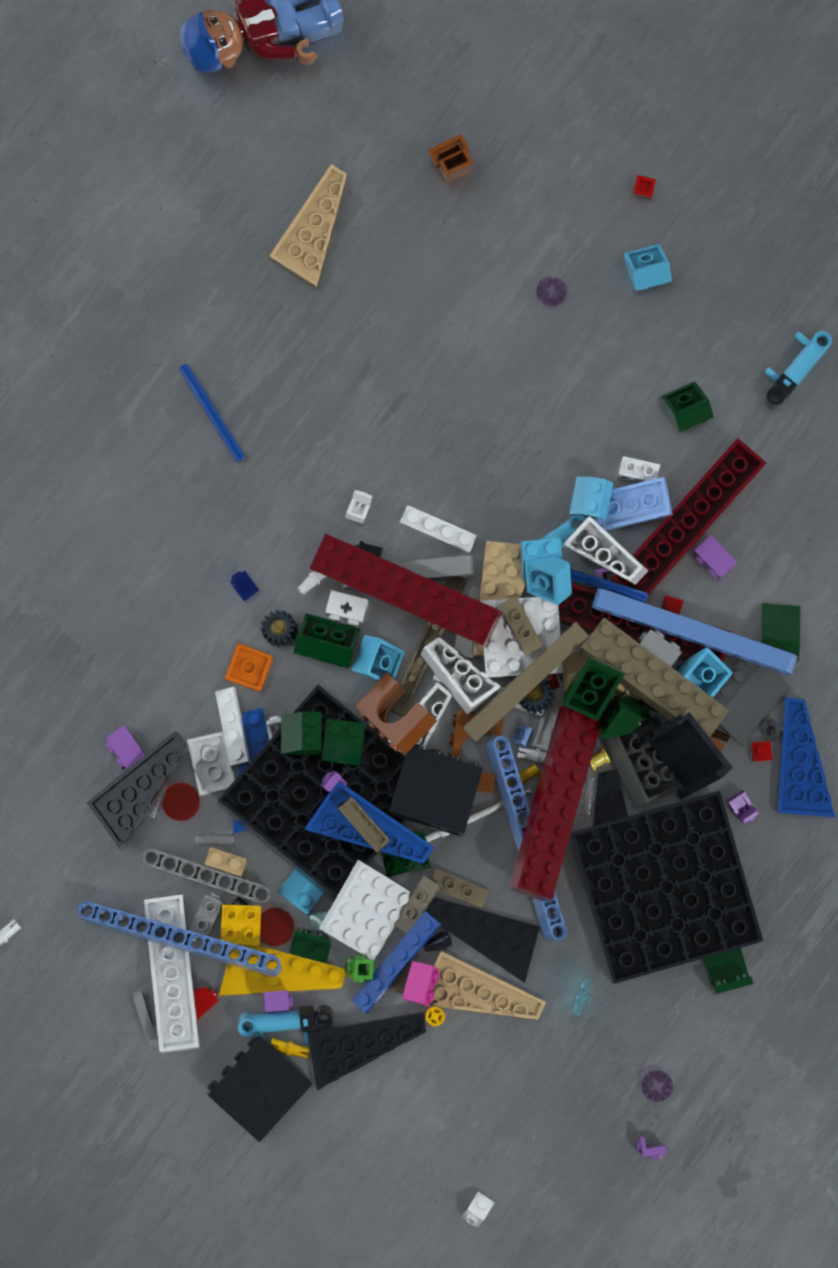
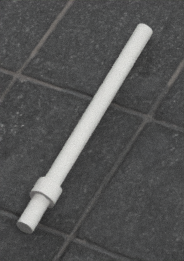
M530 787L524 790L526 797L533 794ZM513 797V803L517 802V799ZM498 801L470 814L467 824L504 808L503 801ZM435 830L424 836L427 842H430L442 836L443 838L450 834Z

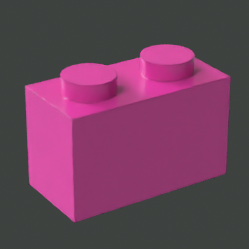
M412 961L402 999L429 1007L430 1003L434 1000L435 992L433 990L435 984L438 983L440 978L439 969L435 966Z

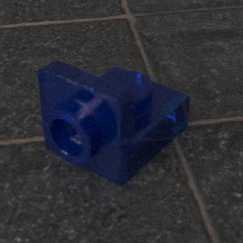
M238 571L231 577L230 583L244 602L260 591L246 571Z

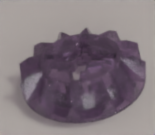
M546 276L538 283L536 293L543 304L555 306L564 300L567 290L562 279L555 276ZM554 284V289L557 290V292H553V295L550 298L549 291H547L546 289H549L550 286Z
M660 1070L649 1072L644 1076L641 1084L643 1094L654 1102L666 1100L673 1090L670 1076ZM653 1078L658 1083L665 1082V1084H662L663 1086L660 1087L661 1094L656 1089L649 1090L654 1085Z

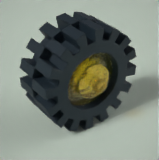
M275 610V614L270 612L271 616L268 617L266 615L264 617L266 621L262 620L261 624L263 627H261L264 638L272 646L280 647L282 645L286 647V643H292V638L296 639L295 634H298L296 629L298 626L289 613L283 610L282 612Z
M544 679L520 701L523 709L533 714H536V712L541 714L544 709L547 711L548 706H552V701H554V693L550 684Z

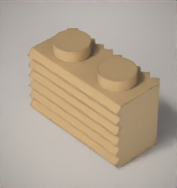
M210 847L204 865L242 878L248 860L235 854L232 855V853L225 852L224 850L221 851L220 849Z

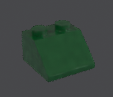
M696 382L661 396L666 410L679 432L689 430L691 427L714 418L710 401Z
M618 690L601 715L603 716L600 726L601 737L603 739L630 734L635 728H638L642 722L638 700Z
M297 712L282 715L281 754L320 755L321 712Z
M326 719L321 761L359 766L365 723Z

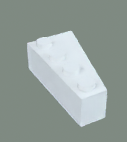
M590 516L563 544L635 585L649 571Z
M438 637L423 648L421 656L468 715L495 696L501 686L491 681L484 672L476 669L469 660H465L458 654L459 652Z
M438 682L418 702L437 720L430 730L416 743L423 746L424 749L452 697V694Z

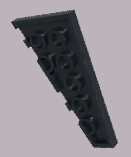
M174 731L87 802L120 849L124 847L188 748V745L177 731Z
M617 769L598 773L593 826L628 816Z
M434 897L426 911L441 923L442 928L525 983L540 926Z
M423 1012L308 1032L317 1091L327 1084L338 1080L340 1077L372 1062L379 1056L394 1050V1048L424 1034L426 1026Z

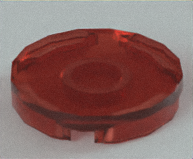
M182 782L169 786L163 793L161 800L166 815L176 821L191 819L200 807V797L196 789Z
M275 907L262 912L260 940L269 946L275 947L288 942L294 931V922L290 914L281 908Z

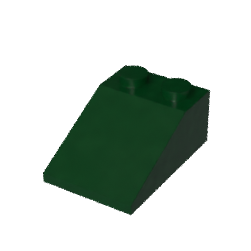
M762 603L759 642L798 656L796 663L799 661L800 606Z
M589 657L564 692L563 705L598 721L625 672L593 657Z

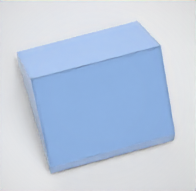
M517 725L511 742L527 748L534 730L530 727Z

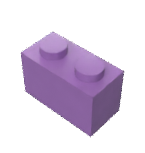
M712 535L693 551L695 555L693 557L699 565L703 564L708 569L707 573L713 579L717 578L720 580L737 563Z
M125 725L105 738L108 742L105 746L111 754L116 753L118 756L116 761L122 770L124 768L128 770L145 756V753Z
M288 990L264 992L266 1013L290 1011V1007H294L293 995H289Z

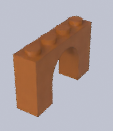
M386 673L355 706L360 710L358 715L366 722L370 720L368 725L376 732L380 730L379 735L386 742L390 740L389 745L396 752L400 749L406 755L437 720L417 702L399 721L387 723L389 710L406 690Z
M458 710L457 715L453 714L452 726L456 727L455 734L451 733L449 745H453L452 753L448 752L447 757L453 755L461 758L460 748L463 742L471 737L463 729V726L477 713L471 712L467 715L465 711ZM504 717L484 735L501 736ZM482 772L477 792L493 794L495 775L493 773Z

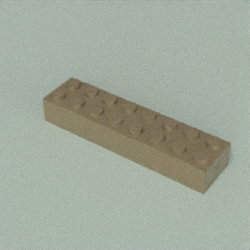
M605 618L602 619L578 652L586 659L593 657L625 672L619 684L668 720H672L680 713L683 716L690 712L709 737L730 711Z

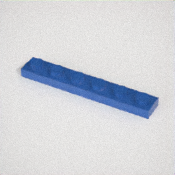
M425 911L373 973V980H368L351 1001L367 1014L441 926V923L429 912Z

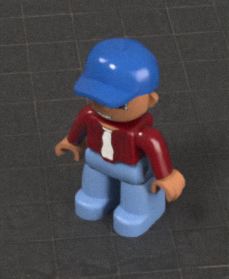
M234 0V18L224 11L205 10L204 12H199L183 23L180 29V42L189 64L195 71L202 74L215 73L222 70V66L227 69L233 67L235 60L242 52L243 41L247 50L254 52L260 59L284 61L295 60L296 57V60L301 65H310L317 59L318 55L314 52L306 54L301 50L309 47V42L319 41L340 33L344 22L343 13L338 0H321L320 4L297 12L295 7L299 5L305 6L320 0ZM299 42L296 48L294 46L279 45Z

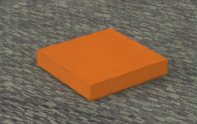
M237 643L224 679L261 692L274 656Z

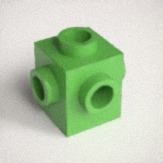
M354 954V958L348 957L345 963L346 977L352 978L353 982L364 983L365 979L373 980L374 960L366 958V955Z

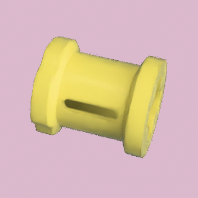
M603 747L592 755L590 767L593 771H596V768L600 765L611 762Z

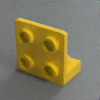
M222 905L221 940L239 945H259L261 906Z

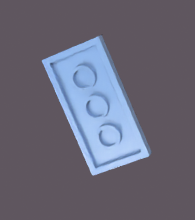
M661 477L612 489L606 520L596 519V521L608 531L673 515L666 478Z

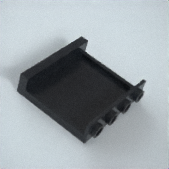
M690 712L683 716L680 713L662 726L659 725L653 731L650 730L642 736L643 741L638 745L641 747L649 743L682 784L683 788L676 793L680 799L722 779L733 768Z
M415 744L405 755L388 815L462 837L466 830L483 768L479 767V764L476 762L468 761L466 763L460 761L461 758L450 755L447 757L442 755L440 751L424 750L423 746Z
M261 1035L258 1037L253 1036L247 1043L248 1048L244 1052L241 1050L234 1057L235 1062L231 1066L227 1065L220 1074L222 1076L217 1081L214 1079L208 1085V1091L206 1092L215 1103L259 1143L313 1084Z

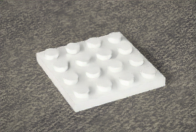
M539 597L518 598L544 646L527 656L502 612L487 648L483 646L485 674L488 678L518 676L560 637L558 605ZM508 599L484 600L480 602L502 612L499 604ZM560 663L550 674L563 673V664Z
M358 860L319 929L375 961L412 893Z

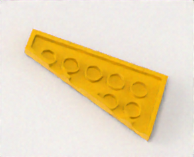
M240 945L278 957L282 965V971L279 975L272 977L227 964L219 996L286 990L342 988L346 973L344 968L258 945ZM232 952L230 958H238L240 952ZM251 957L249 963L256 964L259 958ZM271 962L267 968L273 970L277 967V963Z

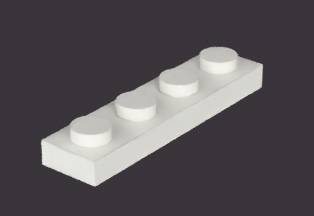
M408 505L400 521V524L469 554L477 538V535Z
M231 687L216 691L215 694L230 766L249 763L250 757L236 688Z

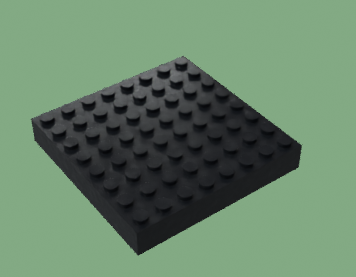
M317 685L293 712H321V753L326 719L364 723L320 685ZM366 723L359 766L321 761V753L320 755L281 754L280 727L217 801V805L334 902L357 861L359 860L369 866L380 851L376 852L367 847L304 830L329 794L320 786L323 783L322 779L328 772H337L347 782L346 787L388 815L405 756L399 751L396 752L388 742ZM388 815L402 825L407 821Z
M720 791L571 832V843L612 984L763 942Z

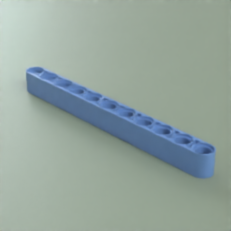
M601 588L597 589L591 606L599 611L787 675H792L798 657L778 648Z
M498 736L490 739L487 742L486 748L519 852L530 808L510 743L506 737ZM496 741L500 744V750L496 748ZM502 760L506 763L505 769L501 765ZM507 779L511 780V787L508 786ZM513 797L517 799V806L513 804ZM519 816L523 819L522 825L519 823ZM555 891L552 900L540 901L532 898L545 939L548 941L564 939L567 929ZM548 909L551 911L552 914L550 918L547 915ZM553 928L557 930L556 937L553 934Z
M88 901L79 904L77 909L81 919L89 924L272 977L279 975L282 971V965L278 957ZM86 909H92V913L90 915H83V912ZM104 914H110L109 920L102 921L101 919ZM123 919H128V925L121 927L120 922ZM146 924L147 929L144 932H139V926ZM159 930L166 931L163 937L156 936ZM178 935H183L184 940L176 943L175 938ZM196 941H203L200 948L193 947ZM220 946L221 951L216 954L212 953L213 947ZM234 951L240 952L239 957L236 959L230 958L231 953ZM251 957L259 958L256 964H250L249 960ZM276 962L277 967L275 969L269 970L267 968L269 963Z

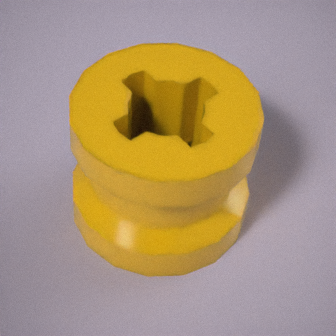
M431 1007L427 1010L425 1018L428 1024L438 1026L443 1023L445 1014L441 1008Z

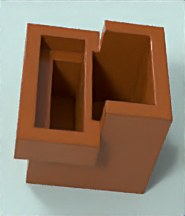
M462 134L428 149L435 167L440 171L446 184L473 171V161L469 155L470 149Z

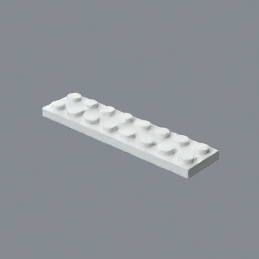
M182 894L144 900L145 916L147 919L187 930ZM159 930L156 936L163 937L166 931ZM178 935L175 938L176 943L184 940L183 935ZM148 941L159 1051L162 1054L198 1049L200 1046L189 952Z

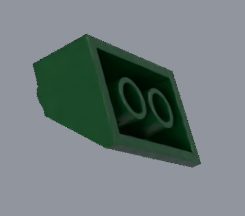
M306 613L297 634L293 653L349 669L361 629Z

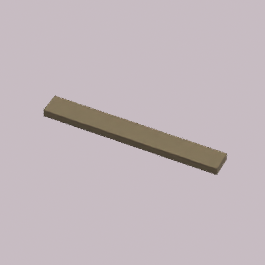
M450 578L446 580L444 586L462 593L468 578ZM427 622L399 683L406 692L389 711L402 717L408 713L429 666L421 656L423 648L438 637L442 638L445 629Z
M574 622L467 722L463 729L477 742L577 649L589 635L577 622Z

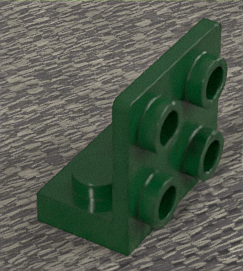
M423 830L412 831L425 840ZM382 852L387 877L431 868L429 856L422 864Z
M298 928V931L294 930L289 954L327 964L332 945L329 935L317 933V936L310 935L311 931L303 928Z
M741 948L703 958L713 995L753 984L752 977H749Z

